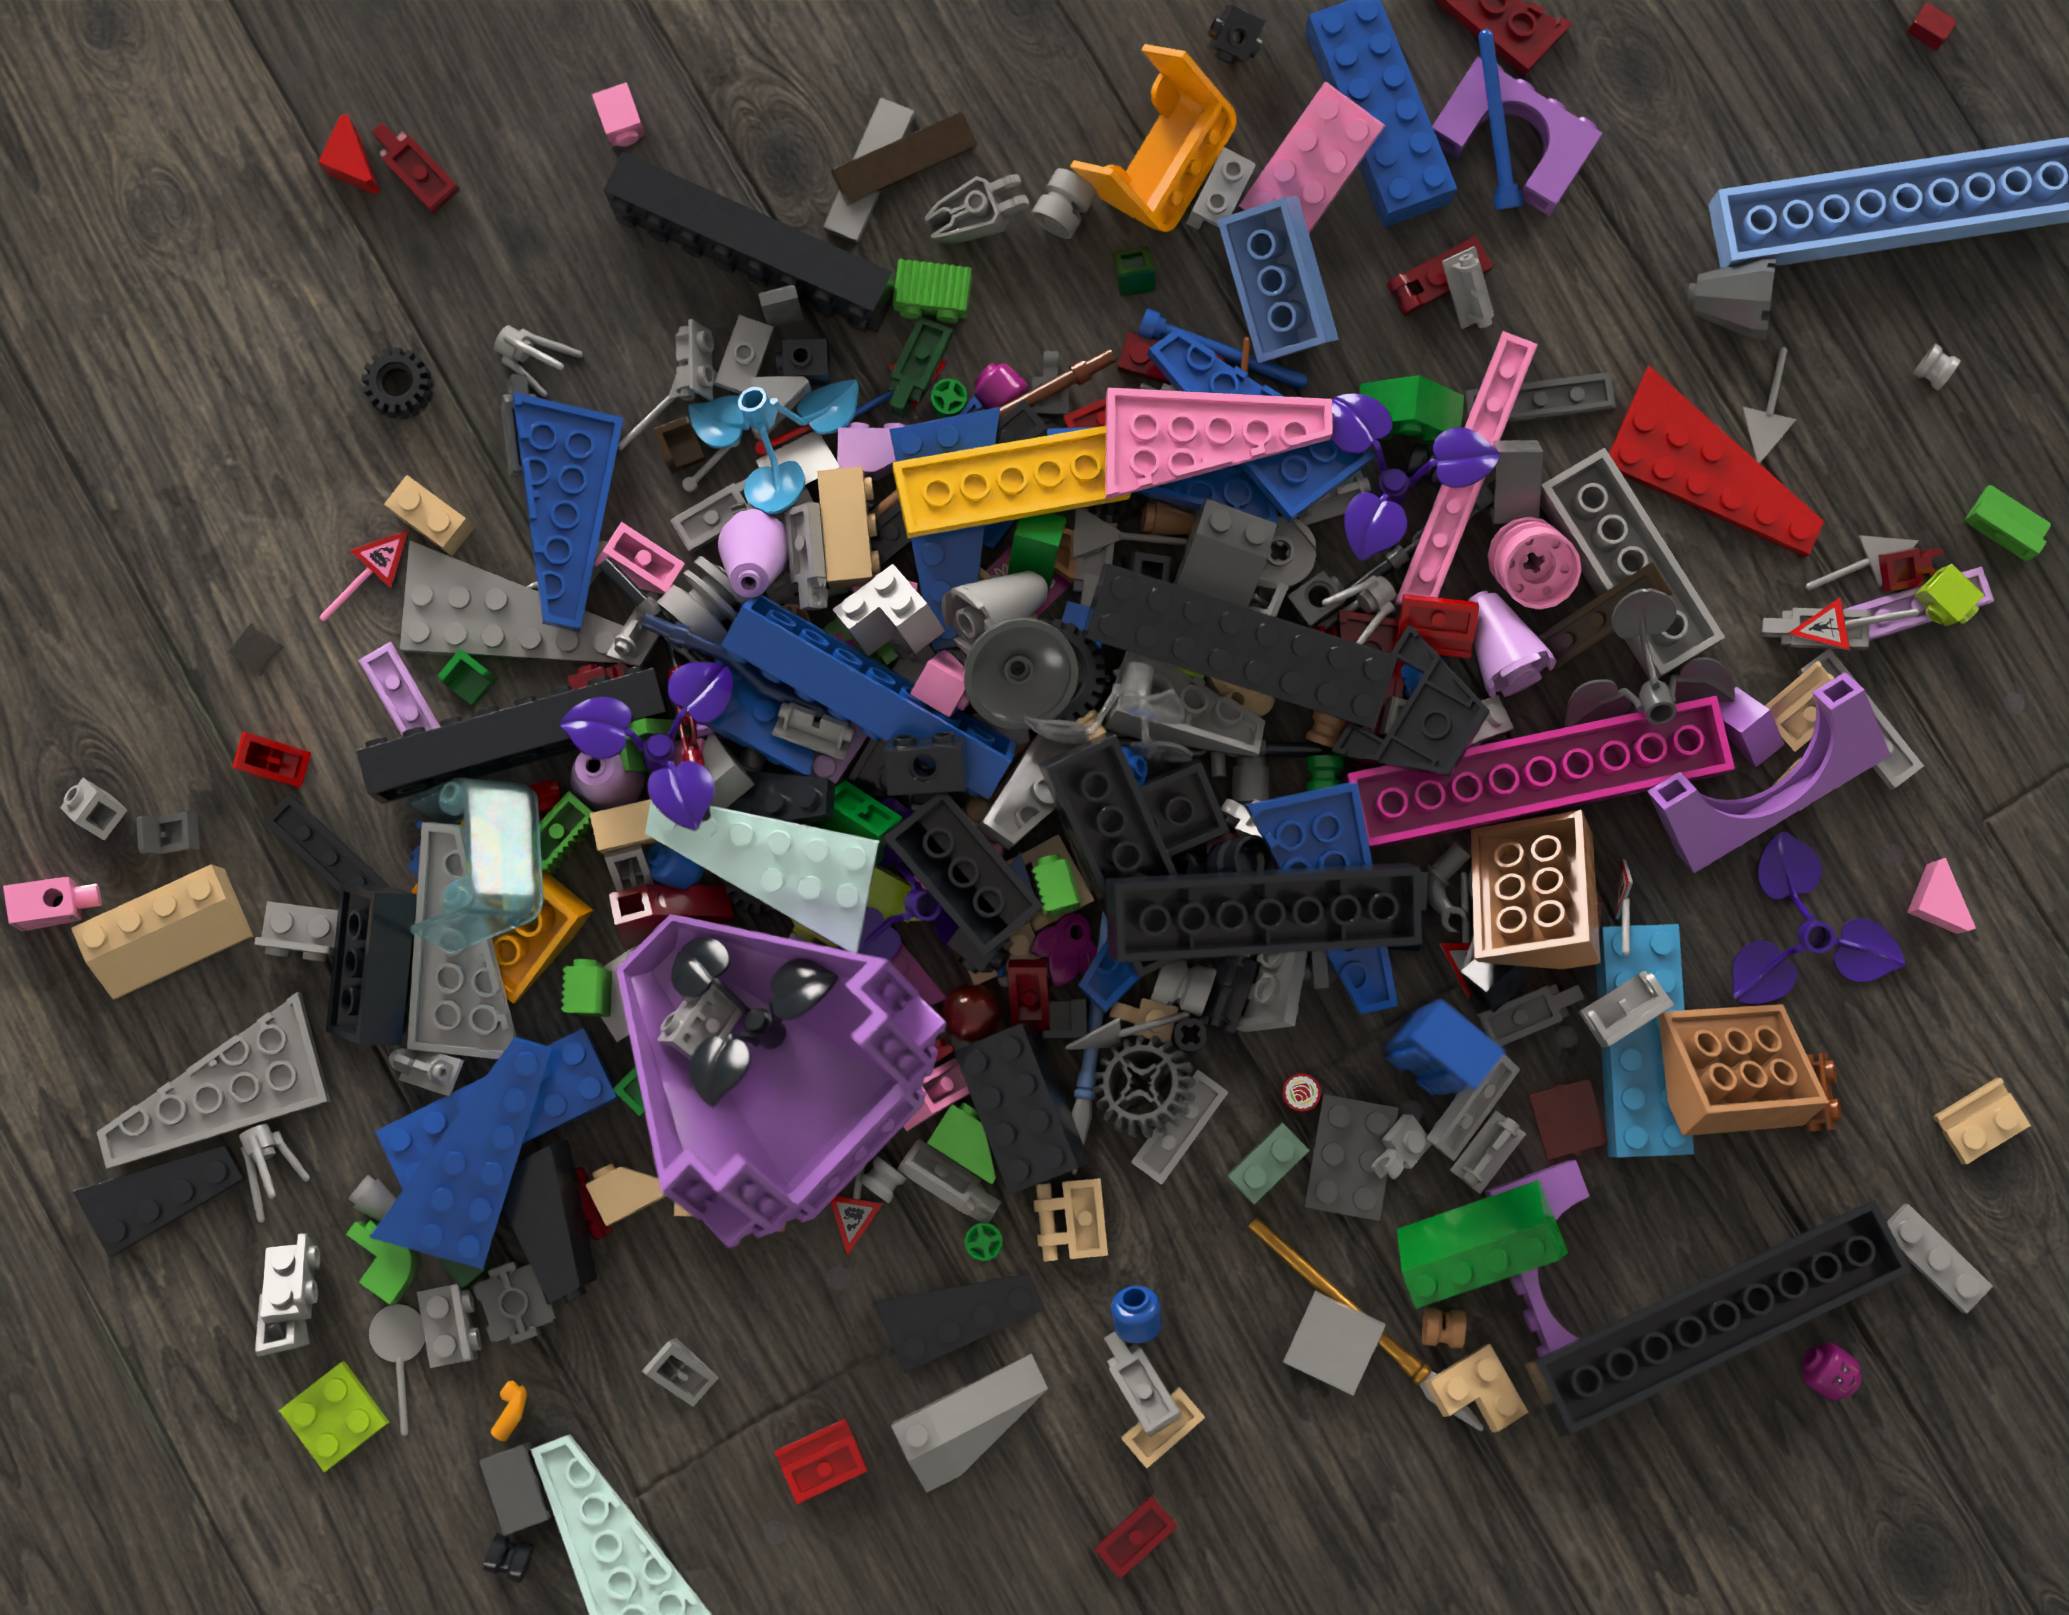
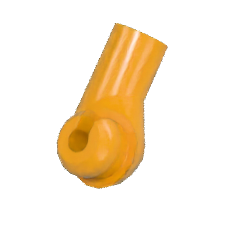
M508 1381L500 1392L501 1399L507 1401L508 1405L491 1429L492 1436L499 1441L508 1440L520 1422L528 1395L526 1388L523 1385L520 1387L515 1381Z

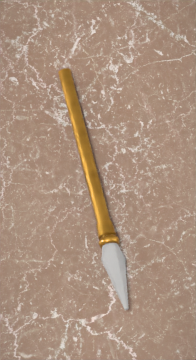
M1258 1216L1249 1224L1248 1229L1319 1293L1364 1313ZM1383 1330L1377 1345L1394 1359L1409 1377L1412 1376L1413 1383L1420 1385L1427 1399L1436 1404L1424 1382L1437 1374L1431 1371L1429 1365H1422L1423 1362L1411 1352H1407ZM1467 1405L1453 1414L1479 1431L1483 1430L1482 1424Z

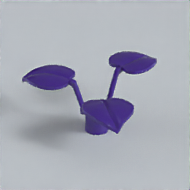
M1354 393L1336 396L1332 399L1331 440L1337 448L1350 454L1363 453L1372 444L1379 466V474L1381 475L1377 496L1369 492L1359 493L1349 502L1345 511V533L1355 557L1362 562L1377 553L1390 549L1402 539L1407 529V518L1400 504L1406 499L1408 488L1414 487L1415 483L1432 467L1437 466L1436 476L1442 485L1452 488L1470 486L1483 479L1494 469L1500 458L1498 450L1473 430L1463 427L1450 428L1441 433L1433 444V454L1436 459L1429 460L1412 477L1408 478L1403 471L1394 468L1387 469L1382 448L1378 440L1388 436L1392 429L1391 416L1385 406L1376 399L1362 394Z
M693 662L679 667L669 680L668 695L671 702L681 707V709L677 713L667 735L654 734L648 737L645 742L633 730L627 728L631 721L630 709L621 701L610 697L592 698L576 705L561 720L560 727L582 753L601 760L618 755L625 747L626 736L630 737L636 744L637 750L643 751L645 766L653 772L649 777L648 793L655 807L672 822L686 829L697 831L712 802L714 781L709 771L696 762L685 761L675 767L673 762V741L687 712L699 724L712 722L724 713L732 694V676L729 668L721 663Z
M887 798L882 802L883 805L902 816L903 822L914 813L895 798ZM885 845L882 861L877 865L886 866L895 861L897 869L910 883L912 890L905 896V911L884 920L880 911L867 907L858 954L890 961L896 955L901 945L899 933L890 925L902 920H910L912 917L924 921L936 918L934 925L936 935L945 946L951 948L947 943L959 926L927 889L921 887V883L916 881L897 853ZM838 945V950L848 951Z
M1785 831L1778 833L1769 841L1758 863L1757 874L1759 884L1770 898L1782 899L1790 895L1791 900L1801 912L1806 922L1798 930L1799 944L1784 950L1781 954L1776 945L1764 940L1752 941L1740 949L1734 959L1732 969L1733 997L1735 1000L1748 1004H1761L1776 1000L1787 994L1796 983L1798 971L1795 965L1786 960V958L1796 953H1803L1806 949L1815 953H1824L1830 950L1833 945H1838L1834 952V964L1841 975L1856 982L1875 980L1905 965L1903 954L1895 939L1885 928L1872 920L1865 918L1848 920L1842 927L1841 939L1835 938L1834 930L1828 924L1816 921L1814 916L1810 914L1801 902L1797 893H1808L1819 883L1822 875L1819 857L1808 845Z

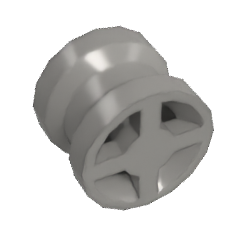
M1934 344L1920 361L1913 374L1918 378H1927L1931 381L1933 388L1940 390L1951 377L1961 360L1955 356L1948 357L1943 353L1942 347Z
M877 1156L873 1161V1169L869 1174H863L859 1181L880 1198L890 1203L894 1197L893 1191L898 1185H903L907 1177Z

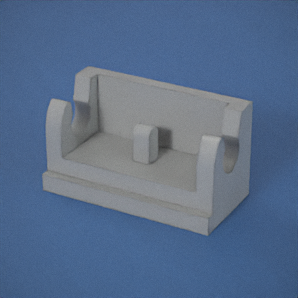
M1643 971L1580 1010L1579 1013L1603 1048L1614 1044L1668 1010L1674 1004L1652 973L1647 974L1646 971Z

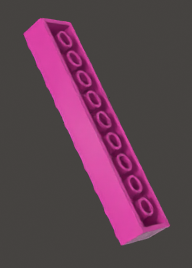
M1717 696L1676 704L1677 712L1675 717L1668 723L1661 725L1650 723L1646 718L1645 712L1641 711L1471 747L1467 749L1451 777L1386 765L1348 773L1344 777L1343 783H1358L1369 848L1373 850L1646 792L1678 772H1681L1689 782L1725 775L1734 770L1735 767Z

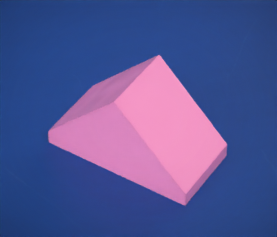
M1946 858L1927 864L1907 913L1955 934L1975 929L1976 927Z

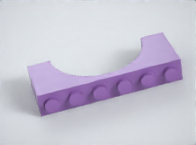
M1846 672L1812 692L1816 705V723L1810 744L1801 760L1787 776L1769 789L1742 799H1715L1699 793L1681 772H1678L1647 791L1677 855L1693 873L1710 865L1715 860L1742 846L1747 841L1891 756L1865 690Z
M1576 1160L1564 1161L1484 1191L1487 1198L1540 1179L1555 1220L1572 1205L1590 1197ZM1538 1268L1510 1277L1516 1295L1523 1294L1528 1309L1523 1310L1526 1324L1531 1333L1537 1332L1542 1346L1537 1347L1539 1357L1579 1339L1564 1329L1546 1306L1539 1286Z

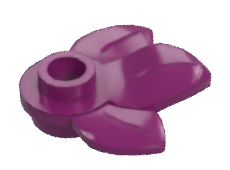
M1068 913L1058 919L1055 926L1042 928L1035 935L1030 953L1039 957H1047L1048 973L1054 986L1068 983L1078 972L1084 976L1097 955V946L1090 939V925L1080 914ZM1075 925L1077 927V936L1073 939L1070 936V929Z

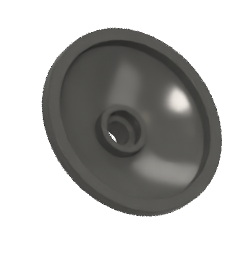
M1014 618L993 625L977 638L965 660L963 682L970 703L985 720L1005 729L1027 730L1048 723L1066 708L1076 690L1078 663L1072 646L1058 629L1041 620ZM1016 661L1023 662L1021 669L1017 671L1010 669L1012 663Z

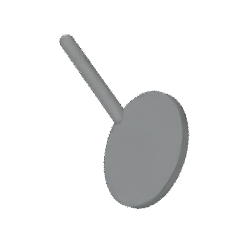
M395 1304L383 1308L375 1315L369 1328V1340L378 1356L384 1360L396 1362L401 1435L407 1436L409 1429L404 1361L412 1359L422 1350L425 1344L421 1314L411 1306Z

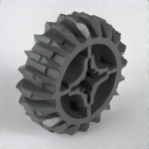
M1138 1035L1136 1045L1134 1046L1129 1039H1123L1124 1050L1120 1052L1116 1047H1111L1110 1052L1115 1057L1111 1062L1107 1058H1102L1100 1063L1106 1068V1071L1095 1073V1078L1103 1083L1093 1088L1094 1094L1102 1097L1096 1103L1097 1108L1107 1110L1103 1118L1108 1123L1115 1121L1114 1128L1119 1132H1123L1128 1128V1134L1131 1137L1136 1138L1142 1129V1133L1146 1138H1152L1154 1127H1156L1160 1134L1164 1135L1167 1133L1166 1122L1169 1121L1177 1127L1180 1122L1175 1115L1178 1112L1188 1115L1190 1112L1183 1102L1195 1100V1095L1186 1090L1196 1085L1195 1078L1187 1076L1192 1072L1193 1066L1189 1062H1183L1186 1057L1185 1053L1182 1050L1174 1051L1175 1045L1169 1040L1161 1044V1039L1153 1035L1148 1043L1143 1035ZM1143 1059L1162 1061L1157 1066L1152 1064L1147 1069H1139L1134 1065L1135 1062ZM1125 1072L1128 1082L1124 1090L1120 1092L1122 1097L1118 1099V1084ZM1172 1074V1089L1165 1101L1162 1096V1088L1169 1080L1168 1076ZM1136 1075L1151 1086L1149 1090L1154 1095V1098L1147 1092L1144 1093L1139 1087L1141 1083L1136 1079ZM1146 1103L1152 1104L1156 1108L1155 1111L1147 1114L1137 1115L1127 1112L1132 1107L1136 1109Z

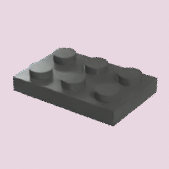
M1322 1094L1303 1207L1380 1221L1388 1173L1383 1178H1379L1371 1166L1387 1150L1381 1140L1396 1123L1399 1108Z

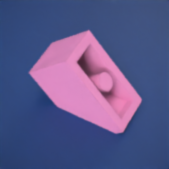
M623 522L620 523L594 563L598 567L603 560L610 557L640 589L663 595L670 588L685 564Z
M945 649L927 662L910 694L948 717L952 716L958 709L964 711L970 703L963 682L964 666L950 652Z
M957 1058L935 1068L931 1076L925 1077L922 1090L926 1093L923 1106L904 1125L905 1130L908 1131L970 1094Z

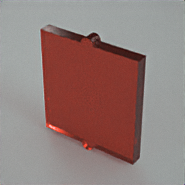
M1590 1079L1564 1086L1561 1083H1557L1553 1089L1528 1095L1546 1159L1570 1153L1580 1155L1582 1150L1608 1144Z

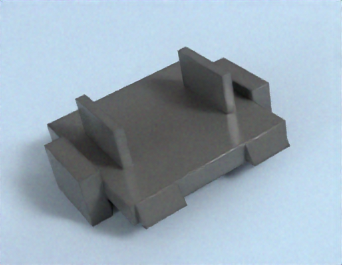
M514 1261L488 1271L490 1279L476 1283V1286H473L477 1301L481 1300L489 1326L486 1327L490 1342H497L510 1337L511 1343L515 1344L540 1335L539 1326L553 1322L556 1319L552 1304L548 1303L547 1297L530 1264L519 1268L518 1262Z

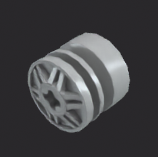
M699 556L693 563L704 575L703 578L700 579L690 570H686L683 574L692 586L691 591L687 593L680 587L672 585L657 603L675 623L679 622L691 627V632L721 644L728 633L722 623L725 619L733 623L738 615L735 609L737 606L741 609L749 598L742 597L733 590L726 571L722 567L712 564L702 556Z

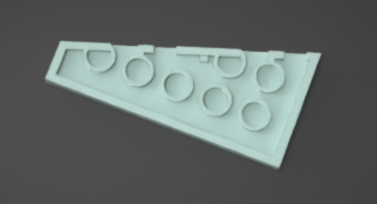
M652 801L650 802L645 834L849 952L858 954L880 841L709 806L711 818L701 822L699 829L693 831L669 820L655 807Z
M570 1434L531 1449L589 1615H712Z

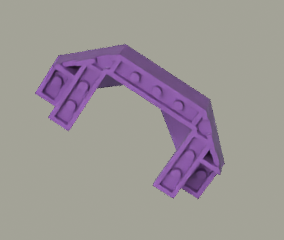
M670 914L616 968L661 1191L696 1219H702L727 1248L738 1245L739 1240L743 1236L752 1233L759 1238L782 1230L784 1222L796 1218L801 1223L814 1219L923 1106L926 1093L922 1090L925 1077L932 1075L938 1054L934 1043L936 1037L944 1032L946 1021L918 996L919 992L886 959ZM712 938L724 945L730 954L731 964L728 970L718 979L740 1000L747 1004L751 1010L764 1008L770 1012L768 1000L774 996L770 989L771 980L778 969L790 960L798 958L809 959L834 972L839 979L819 1003L799 1018L782 1021L786 1027V1037L778 1047L765 1049L760 1044L754 1047L749 1043H744L750 1051V1066L742 1080L727 1092L714 1108L702 1100L693 1086L690 1076L691 1061L674 1047L663 1046L657 1041L662 1033L661 1025L669 1014L676 1011L684 1000L682 995L673 987L671 972L678 952L682 950L685 944L694 939ZM742 1013L729 1034L750 1036L745 1031V1013Z

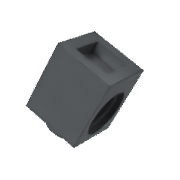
M1323 570L1289 594L1285 605L1300 625L1312 628L1342 608L1346 599L1319 608L1309 602L1308 595L1317 591L1323 593L1328 598L1345 589L1335 576L1332 575L1329 578Z

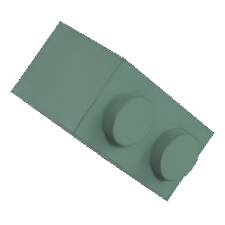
M1279 1123L1225 1177L1251 1204H1256L1310 1150L1284 1123Z

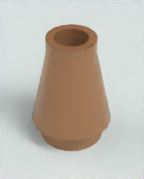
M1157 500L1153 503L1145 502L1141 515L1140 530L1141 532H1147L1149 535L1156 536L1189 535L1195 514Z

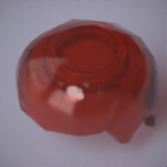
M965 984L954 989L946 997L942 1010V1017L946 1021L947 1030L956 1038L969 1041L982 1040L990 1033L996 1031L1001 1016V1008L996 996L984 986Z

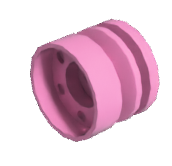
M1534 517L1514 519L1500 528L1491 540L1487 555L1489 570L1502 588L1523 606L1534 609L1554 607L1567 599L1578 585L1581 574L1580 555L1573 544L1545 520ZM1529 553H1532V554L1530 555L1531 561L1528 562V563H1526V562L1528 561V556H1527V555H1528Z

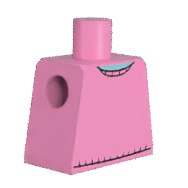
M69 877L3 886L9 924L22 932L82 920L81 909L101 906V895L97 883L77 886V883ZM63 896L62 903L54 907L55 900Z

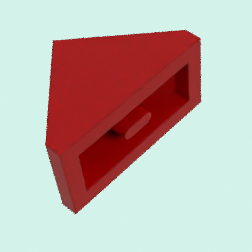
M348 114L341 115L318 161L327 175L372 194L381 192L356 126Z
M242 731L232 768L249 776L301 788L311 752Z

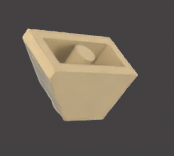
M609 1164L592 1173L594 1180L586 1184L606 1226L613 1225L667 1197L661 1191L659 1177L628 1167H618L615 1169L613 1164Z

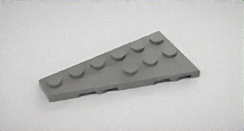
M409 541L400 650L402 652L455 655L461 649L473 657L604 665L621 663L606 657V654L624 626L585 610L580 632L542 624L538 591Z
M424 822L421 828L407 1049L499 1059L512 1039L516 1037L465 828L464 825Z
M296 992L278 1008L263 1015L245 1031L230 1038L186 1069V1072L157 1089V1092L138 1105H134L97 1131L106 1169H112L331 1102L302 994Z

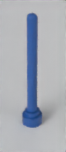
M1484 29L1479 33L1478 39L1499 187H1495L1496 195H1493L1495 210L1522 206L1524 205L1522 190L1518 191V184L1513 182L1494 37L1489 29Z
M1147 308L1137 335L1150 340L1152 338L1159 340L1160 337H1166L1178 327L1166 323L1167 319L1160 317L1161 313ZM1178 328L1214 351L1216 355L1225 358L1227 362L1241 367L1242 351ZM1249 355L1248 370L1296 388H1304L1308 383L1307 377L1302 373L1269 361L1258 363L1256 356Z

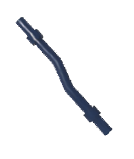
M646 614L641 627L669 638L668 643L683 648V645L725 662L761 695L780 703L790 704L793 701L800 706L816 711L815 722H818L819 719L821 720L823 714L833 717L827 711L828 707L816 700L808 702L796 695L795 692L769 682L749 663L743 664L731 658L727 654L728 650L720 646L721 644L691 632V627L676 622L674 625L651 614Z

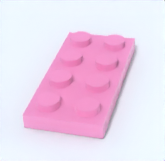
M1324 82L1239 206L1247 210L1283 197L1298 196L1310 234L1386 125L1332 85Z

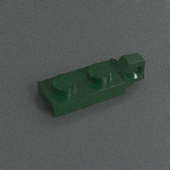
M918 317L890 376L889 391L894 393L889 403L891 414L904 418L911 406L912 400L920 402L922 397L925 396L953 338V328L924 317Z

